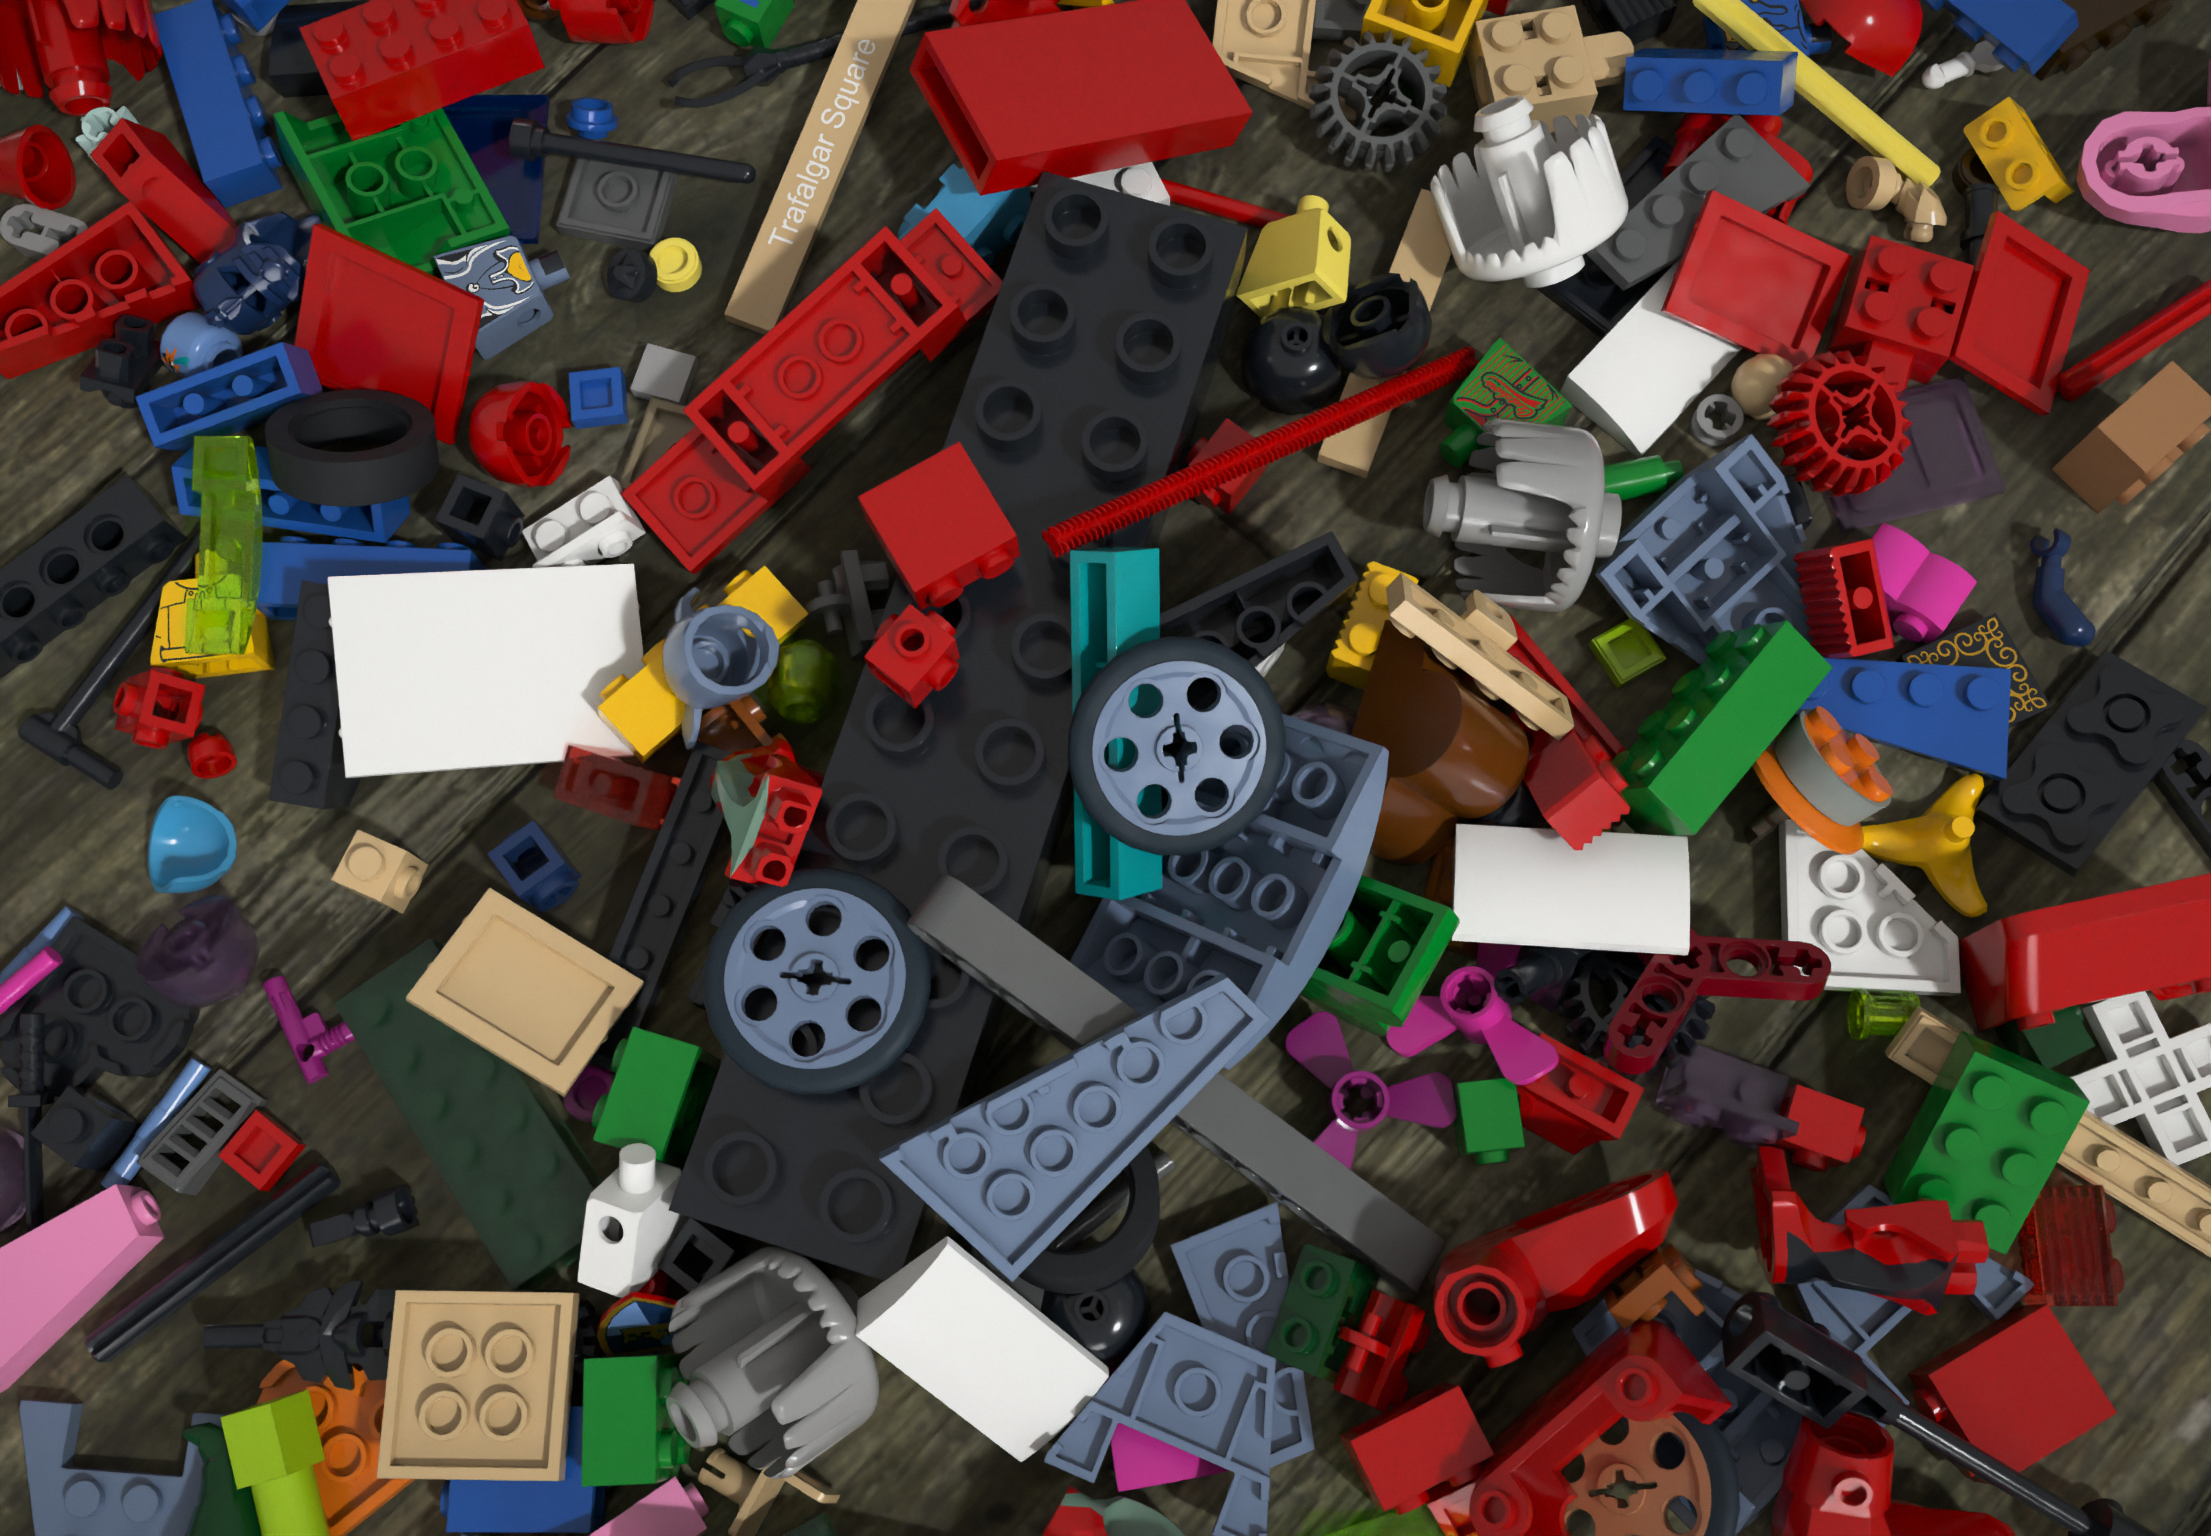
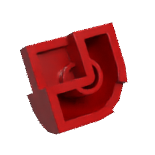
M1800 0L1806 12L1817 26H1821L1827 21L1840 37L1848 41L1844 46L1845 53L1891 77L1900 70L1913 53L1921 34L1923 11L1919 0Z

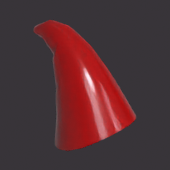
M36 124L0 138V194H8L48 210L62 208L73 198L76 188L75 167L68 149L54 131L49 127Z

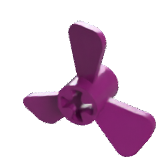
M1324 1011L1317 1012L1288 1033L1285 1040L1287 1054L1330 1090L1326 1100V1112L1331 1123L1313 1143L1351 1170L1357 1135L1370 1131L1384 1117L1434 1128H1445L1455 1120L1456 1105L1451 1081L1441 1073L1432 1072L1386 1087L1384 1082L1375 1074L1367 1071H1354L1338 1019L1333 1014ZM1347 1088H1360L1359 1097L1362 1100L1372 1099V1111L1374 1112L1364 1111L1361 1114V1118L1354 1117L1350 1120V1115L1347 1112H1341L1345 1108L1343 1101L1349 1096Z

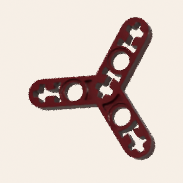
M1690 926L1688 956L1635 952L1646 966V969L1610 1023L1603 1046L1604 1057L1612 1067L1626 1074H1642L1649 1071L1658 1061L1698 995L1793 1001L1812 1000L1818 997L1825 988L1831 972L1829 957L1821 948L1811 943L1698 936ZM1674 958L1679 963L1678 965L1672 963ZM1735 959L1745 960L1756 968L1757 974L1753 976L1738 975L1732 972L1726 962ZM1692 964L1694 967L1690 969L1687 965ZM1771 964L1774 965V966H1773V969H1772V974H1776V975H1770V974H1769V973H1770V970H1771ZM1794 966L1802 967V971H1803L1804 975H1808V976H1803V975H1801V974H1800V970H1799L1797 967H1794ZM1648 995L1663 996L1672 1003L1674 1009L1666 1013L1653 1011L1645 1005L1643 998ZM1637 1026L1645 1030L1642 1044L1636 1045L1634 1049L1623 1045L1631 1041L1636 1033Z

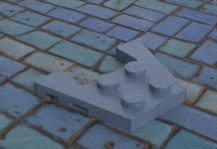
M1864 1185L1823 1222L1846 1225L1843 1216L1845 1209L1890 1206L1893 1203L1890 1196L1871 1185ZM1987 1257L1985 1263H1975L1977 1286L1973 1295L1966 1296L1988 1320H1998L2035 1284L2023 1274L2011 1271ZM1823 1281L1790 1285L1807 1322H1816L1824 1325L1881 1376L1880 1379L1902 1399L1904 1404L1909 1405L1910 1402L1867 1356V1352L1912 1309L1866 1292L1832 1287ZM1875 1421L1883 1428L1886 1426V1424Z
M1164 1312L1046 1454L1044 1462L1094 1483L1118 1423H1121L1234 1472L1212 1530L1213 1536H1267L1276 1358Z
M35 1399L21 1400L19 1412L35 1536H185L192 1513L198 1502L201 1485V1469L204 1463L198 1451V1446L188 1441L183 1475L74 1467L73 1459L84 1403ZM196 1412L193 1413L191 1426L211 1422L222 1427L220 1417L228 1414Z

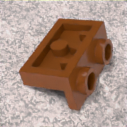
M1670 1243L1664 1249L1659 1245L1651 1253L1637 1261L1602 1291L1608 1311L1626 1330L1636 1320L1648 1322L1653 1319L1667 1304L1668 1300L1665 1296L1671 1290L1697 1317L1706 1309L1697 1292L1704 1285L1694 1274L1696 1270L1691 1263Z

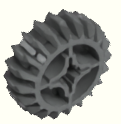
M1369 30L1363 34L1361 46L1352 37H1349L1343 42V53L1334 48L1331 49L1326 57L1328 66H1318L1314 75L1318 84L1312 85L1309 91V98L1316 102L1310 108L1309 117L1315 121H1322L1315 130L1316 137H1332L1327 147L1329 155L1337 153L1341 148L1346 151L1343 161L1345 167L1351 166L1355 157L1363 159L1362 168L1365 173L1372 170L1375 160H1379L1381 168L1387 173L1392 170L1395 158L1405 167L1411 164L1414 158L1413 151L1420 155L1425 154L1430 146L1428 138H1437L1441 131V126L1437 120L1443 119L1447 112V105L1439 102L1447 93L1446 85L1434 83L1441 73L1440 65L1425 67L1424 63L1429 56L1428 49L1420 50L1415 55L1409 51L1412 46L1411 37L1405 38L1400 46L1392 44L1394 37L1391 30L1384 33L1381 43H1376L1374 35ZM1370 68L1384 70L1376 77H1367L1359 73L1356 77L1351 75L1357 71ZM1399 77L1411 89L1415 98L1416 108L1410 105L1412 100L1404 96L1399 90ZM1386 86L1387 90L1383 97L1385 102L1380 108L1376 109L1371 119L1368 118L1373 106L1370 102L1374 100L1375 96H1379L1382 88ZM1338 96L1346 99L1345 105L1356 112L1358 117L1356 128L1344 116L1339 105ZM1386 126L1395 130L1399 127L1406 129L1392 136L1377 137L1371 135L1379 127Z

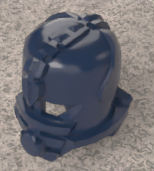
M281 211L271 216L239 225L235 229V239L220 252L217 250L213 252L195 269L194 291L199 303L205 309L203 316L207 318V324L217 326L218 328L224 327L239 335H250L273 324L282 316L280 312L293 301L300 302L302 300L312 229L314 224L321 223L320 216L317 213H313L302 220H296Z

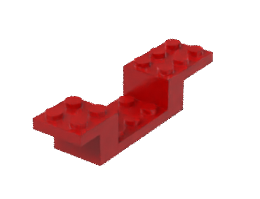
M937 208L900 241L885 226L683 409L696 426L628 486L621 495L684 567L695 575L812 470L801 457L809 448L918 350L929 362L936 358L995 304L1003 281Z

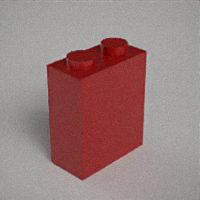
M2024 1304L1908 1373L1917 1389L1913 1391L1914 1400L1924 1416L2018 1472L2023 1471L2117 1413L2048 1304ZM1953 1462L1955 1467L1966 1478H1972L1974 1482L1990 1484Z

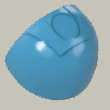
M171 796L163 801L155 815L148 845L149 877L156 892H196L211 886L222 878L223 875L229 873L236 860L237 841L235 829L224 813L201 800L188 796Z

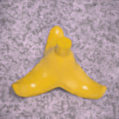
M1969 773L1960 777L1920 817L1886 824L1862 826L1864 834L1862 849L1869 856L1897 864L1922 868L1942 898L1959 913L1970 918L1987 912V903L1976 882L1970 847L1971 835L1975 831L1973 817L1984 788L1983 777L1976 773Z

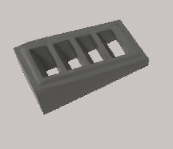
M220 1068L156 1136L136 1162L176 1192L197 1195L223 1161L218 1157L219 1153L255 1110L260 1111L268 1100L232 1074ZM221 1093H224L241 1106L235 1114L216 1102ZM207 1112L224 1124L218 1132L201 1121ZM191 1133H194L207 1143L201 1151L186 1141ZM176 1153L190 1162L184 1170L171 1161Z

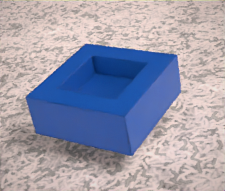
M621 367L569 373L571 421L576 429L628 423L626 380Z

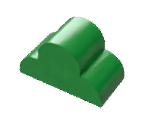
M1361 875L1353 899L1336 935L1300 994L1323 1010L1359 1029L1375 1035L1386 1036L1391 1026L1402 1027L1459 926L1460 920L1448 906Z

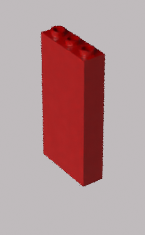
M1137 0L924 32L909 69L980 196L1037 185L1043 171L1073 178L1230 147L1234 144L1253 113L1186 0Z

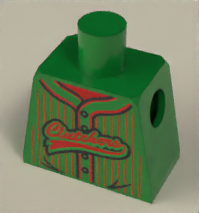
M1499 338L1449 401L1443 420L1453 432L1439 444L1440 453L1452 466L1461 468L1470 459L1473 451L1493 447L1476 442L1479 435L1489 432L1481 428L1487 421L1501 418L1563 426L1572 404L1504 340Z

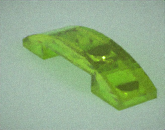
M194 436L192 490L202 494L197 599L187 598L185 653L199 655H244L250 639L257 608L262 564V502L253 439L249 436Z

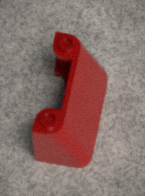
M1653 1319L1648 1322L1636 1320L1626 1330L1621 1326L1492 1440L1489 1445L1494 1455L1482 1461L1483 1469L1477 1477L1469 1503L1472 1524L1479 1536H1571L1565 1530L1564 1515L1567 1505L1573 1502L1578 1495L1561 1473V1470L1620 1418L1625 1417L1636 1422H1650L1658 1418L1668 1419L1677 1412H1685L1693 1415L1701 1423L1711 1425L1733 1404L1676 1333L1665 1323Z

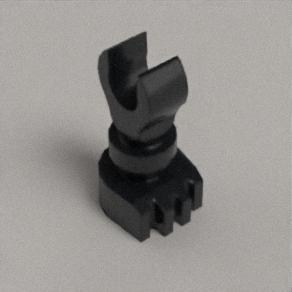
M398 1185L379 1191L375 1194L373 1202L366 1201L357 1204L352 1212L307 1225L312 1248L335 1243L359 1234L363 1237H370L378 1234L380 1230L385 1235L392 1236L419 1226V1219L416 1217V1214H418V1210L415 1208L416 1200L415 1197L411 1196V1187Z

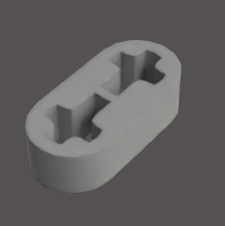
M20 204L10 208L0 221V234L18 253L36 260L44 258L62 246V240L68 242L89 228L83 221L31 204ZM35 225L42 231L41 235L25 231L21 236L24 228L30 230Z

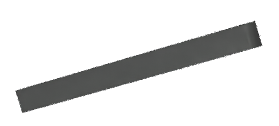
M941 874L906 924L925 943L1073 1051L1141 1016V1014L982 896L949 875ZM1219 1072L1170 1121L1368 1268L1380 1274L1383 1279L1409 1294L1417 1295L1446 1246L1445 1241L1435 1232Z

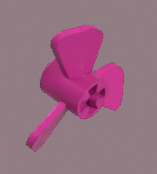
M1478 942L1476 967L1466 966L1453 971L1443 982L1440 996L1420 995L1402 1027L1391 1026L1386 1038L1393 1051L1401 1057L1409 1058L1459 1030L1467 1040L1476 1044L1489 1045L1502 1074L1512 1084H1530L1553 1070L1559 1062V1056L1554 1046L1512 1021L1513 1015L1510 1004L1504 1002L1498 996L1494 987V979L1500 978L1496 974L1500 970L1516 963L1522 945ZM1469 1005L1473 1009L1480 1011L1472 1014L1471 1011H1465V1009Z

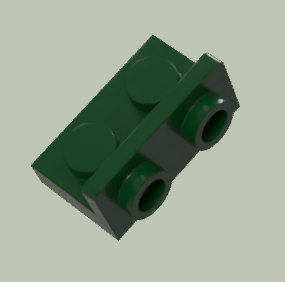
M1310 1244L1304 1245L1267 1344L1266 1355L1335 1384L1350 1347V1343L1337 1337L1340 1328L1344 1326L1354 1331L1357 1330L1372 1290H1376L1380 1274L1352 1259Z

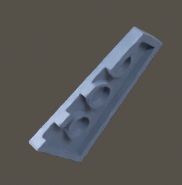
M1278 1202L1170 1245L1201 1326L1266 1354L1267 1344L1289 1287V1274L1283 1247ZM1277 1360L1270 1468L1315 1449L1304 1373L1302 1370Z

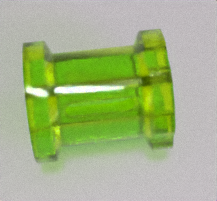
M1854 989L1850 994L1847 1005V1025L1851 1037L1855 1040H1866L1869 1035L1896 1036L1918 1006L1921 1007L1919 997L1915 992L1900 993L1899 996L1870 995L1865 989Z

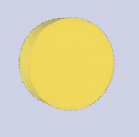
M664 239L657 243L649 253L657 266L658 276L656 284L666 291H685L694 286L701 276L702 263L697 250L685 239Z

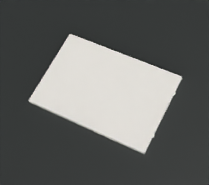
M634 564L333 576L327 578L331 614L328 622L332 627L341 725L339 736L342 738L345 778L635 756L598 716L597 708L604 702L599 697V694L612 681L622 674L630 680L645 667L641 661L644 655L639 617L640 604L637 599Z

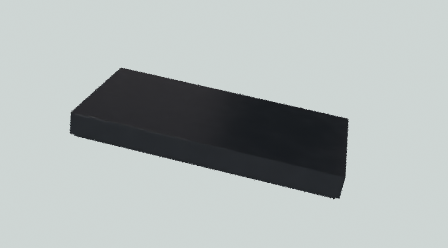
M1658 135L1651 140L1620 174L1628 199V212L1664 180L1662 171L1668 163L1674 147ZM1585 253L1583 254L1585 265L1578 273L1561 282L1536 289L1603 339L1674 264L1623 291Z

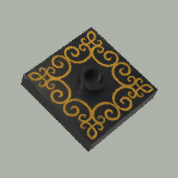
M1996 613L1911 651L1895 661L2011 669L2009 728L2031 719L2052 707Z

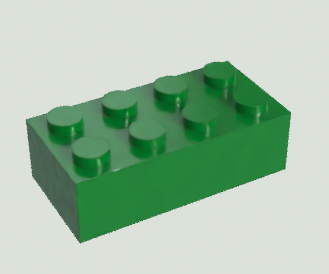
M1787 620L1766 625L1758 623L1747 629L1733 632L1726 630L1716 636L1705 649L1708 657L1697 670L1695 669L1685 674L1674 685L1671 691L1674 697L1666 707L1651 714L1638 729L1640 738L1629 750H1625L1613 758L1614 761L1611 763L1629 784L1621 793L1629 804L1630 811L1629 814H1621L1620 818L1636 834L1695 835L1833 668Z

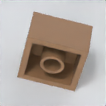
M2172 360L2091 431L2052 470L2097 513L2101 512L2114 500L2124 506L2173 465L2174 461L2183 453H2186L2211 431L2204 423L2211 416V396Z

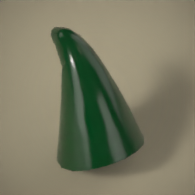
M211 1422L183 1428L181 1431L182 1436L198 1446V1451L204 1463L201 1469L198 1502L192 1513L185 1536H262L251 1487L237 1490L223 1428Z

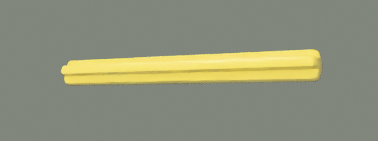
M1741 0L1692 1L1696 8L1749 51L1798 52L1795 90L1875 157L1891 160L1896 172L1901 174L1902 180L1908 177L1918 185L1922 181L1930 187L1941 173L1938 165Z

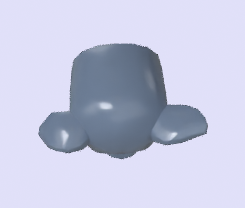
M695 587L678 600L674 610L675 625L670 628L663 644V670L667 684L677 698L686 703L682 722V733L686 749H690L697 744L702 709L715 708L738 701L766 683L777 665L780 647L772 627L757 613L743 607L720 605L693 612L692 606L701 593ZM742 628L749 629L756 638L747 636Z

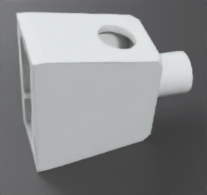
M633 1143L623 1147L619 1152V1167L591 1192L586 1204L578 1269L579 1283L619 1298L625 1297L632 1291L638 1292L660 1269L658 1264L688 1221L687 1216L669 1211L682 1171L679 1168L656 1161V1151L653 1147L642 1143Z

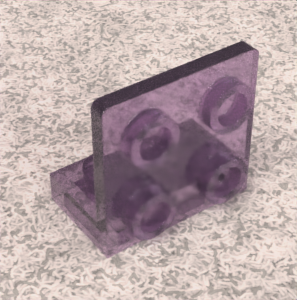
M1698 1045L1692 1057H1686L1678 1053L1679 1063L1676 1068L1669 1070L1666 1067L1655 1105L1671 1110L1670 1119L1699 1129L1703 1128L1704 1123H1708L1726 1130L1725 1139L1754 1149H1758L1760 1143L1775 1144L1777 1140L1797 1135L1800 1123L1779 1115L1790 1077Z

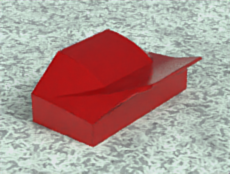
M1542 1032L1537 1036L1554 1046L1559 1056V1062L1553 1070L1532 1083L1516 1085L1520 1096L1522 1127L1573 1155L1601 1140H1619L1645 1088L1599 1065L1594 1060Z

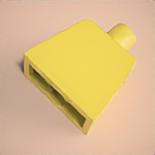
M1315 195L1303 196L1299 200L1295 215L1270 222L1262 229L1236 295L1260 318L1279 308L1299 306L1316 311L1346 302L1351 238L1349 233L1328 213L1329 204L1323 198Z

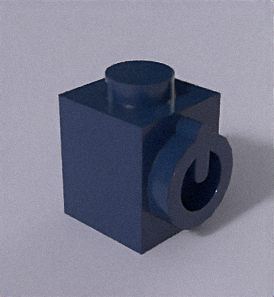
M535 820L512 831L503 839L501 844L487 853L517 896L540 912L550 910L568 901L579 885L577 880L582 877L552 834Z

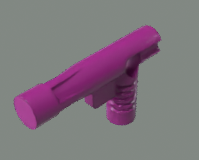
M276 976L263 983L262 986L307 1084L318 1082L320 1079L327 1077L329 1072L322 1058L334 1052V1050H338L339 1047H343L344 1044L347 1045L349 1042L362 1037L363 1031L360 1024L354 1017H350L341 1022L340 1025H335V1028H330L329 1031L321 1014L312 1013L303 1018L284 976ZM307 1046H314V1052L309 1060H307L304 1049Z

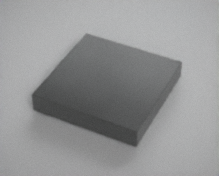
M576 158L556 227L560 235L651 251L662 239L680 174Z

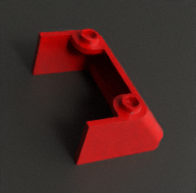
M2211 873L2016 914L1997 920L1959 940L1960 972L1978 1031L1988 1030L2012 1021L2017 1022L2019 1031L2038 1028L2056 1023L2053 1012L2068 1007L2173 985L2184 986L2190 984L2194 995L2211 992Z

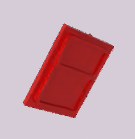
M1710 190L1706 194L1697 220L1693 225V230L1677 271L1673 276V281L1661 312L1756 355L1776 354L1789 360L1794 367L1805 360L1809 361L1814 356L1853 256L1717 191Z
M2000 211L1990 214L1948 359L2038 415L2044 416L2049 414L2090 270Z

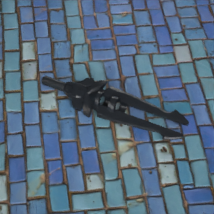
M362 1280L344 1283L336 1293L329 1287L313 1290L308 1293L299 1307L283 1314L278 1319L264 1324H208L203 1330L202 1343L206 1349L263 1348L264 1350L277 1353L279 1357L294 1364L302 1380L323 1383L329 1377L334 1386L353 1390L355 1381L352 1363L362 1365L369 1380L387 1379L396 1290L376 1289L368 1302L363 1306H357L363 1285ZM579 1306L578 1319H581L585 1315V1310ZM370 1322L374 1329L372 1343L365 1347L361 1340V1332L365 1323ZM575 1345L574 1359L583 1353L581 1345Z

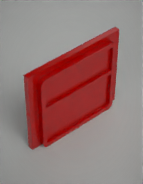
M321 223L314 224L294 346L309 351L322 385L334 391L378 390L412 398L426 406L433 414L436 438L448 445L456 443L485 299Z

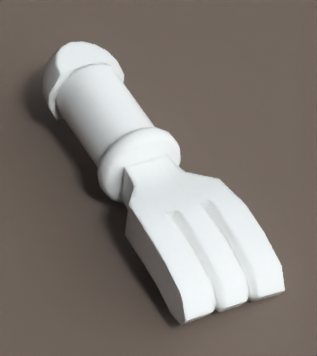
M1987 40L1976 44L1970 53L1961 52L1953 59L1929 66L1922 74V82L1926 88L1937 89L1943 87L1945 83L1962 76L1969 77L1975 70L1989 73L2004 66L1991 54L1995 47Z

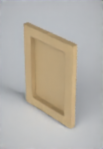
M489 888L470 914L463 919L460 927L438 956L427 966L425 973L406 996V1001L565 1097L602 1043L606 1042L608 1034L639 992L644 981Z

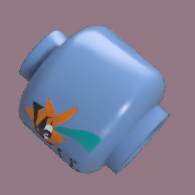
M187 312L176 317L167 325L160 342L161 360L171 372L182 378H187L243 356L242 343L238 335L224 327L218 328L214 325H208L207 318L203 316V313Z

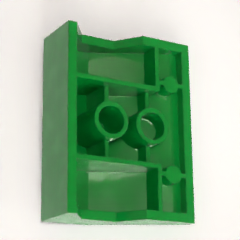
M442 108L352 141L339 113L309 122H304L285 111L273 114L280 152L313 213H317L320 216L321 224L440 279L443 277L434 256L503 238L510 234V227Z

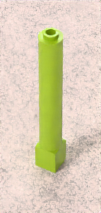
M309 1390L265 1401L220 1417L237 1490L251 1487L262 1536H330L313 1466L324 1461L325 1456Z

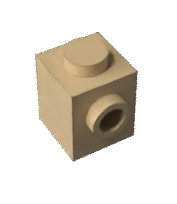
M357 830L331 880L358 895L403 914L410 900L418 891L428 864L402 848Z

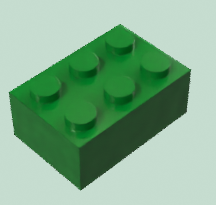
M1961 1031L1883 1178L1893 1205L1915 1202L1920 1198L1948 1201L1952 1220H1982L1989 1248L2006 1255L2090 1103L2089 1099L2072 1078Z

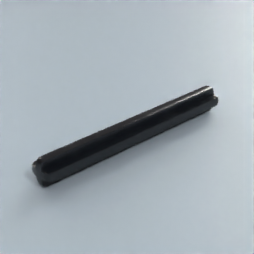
M316 1162L92 1332L85 1340V1346L91 1353V1356L99 1363L112 1361L339 1188L341 1180L334 1168L327 1162Z

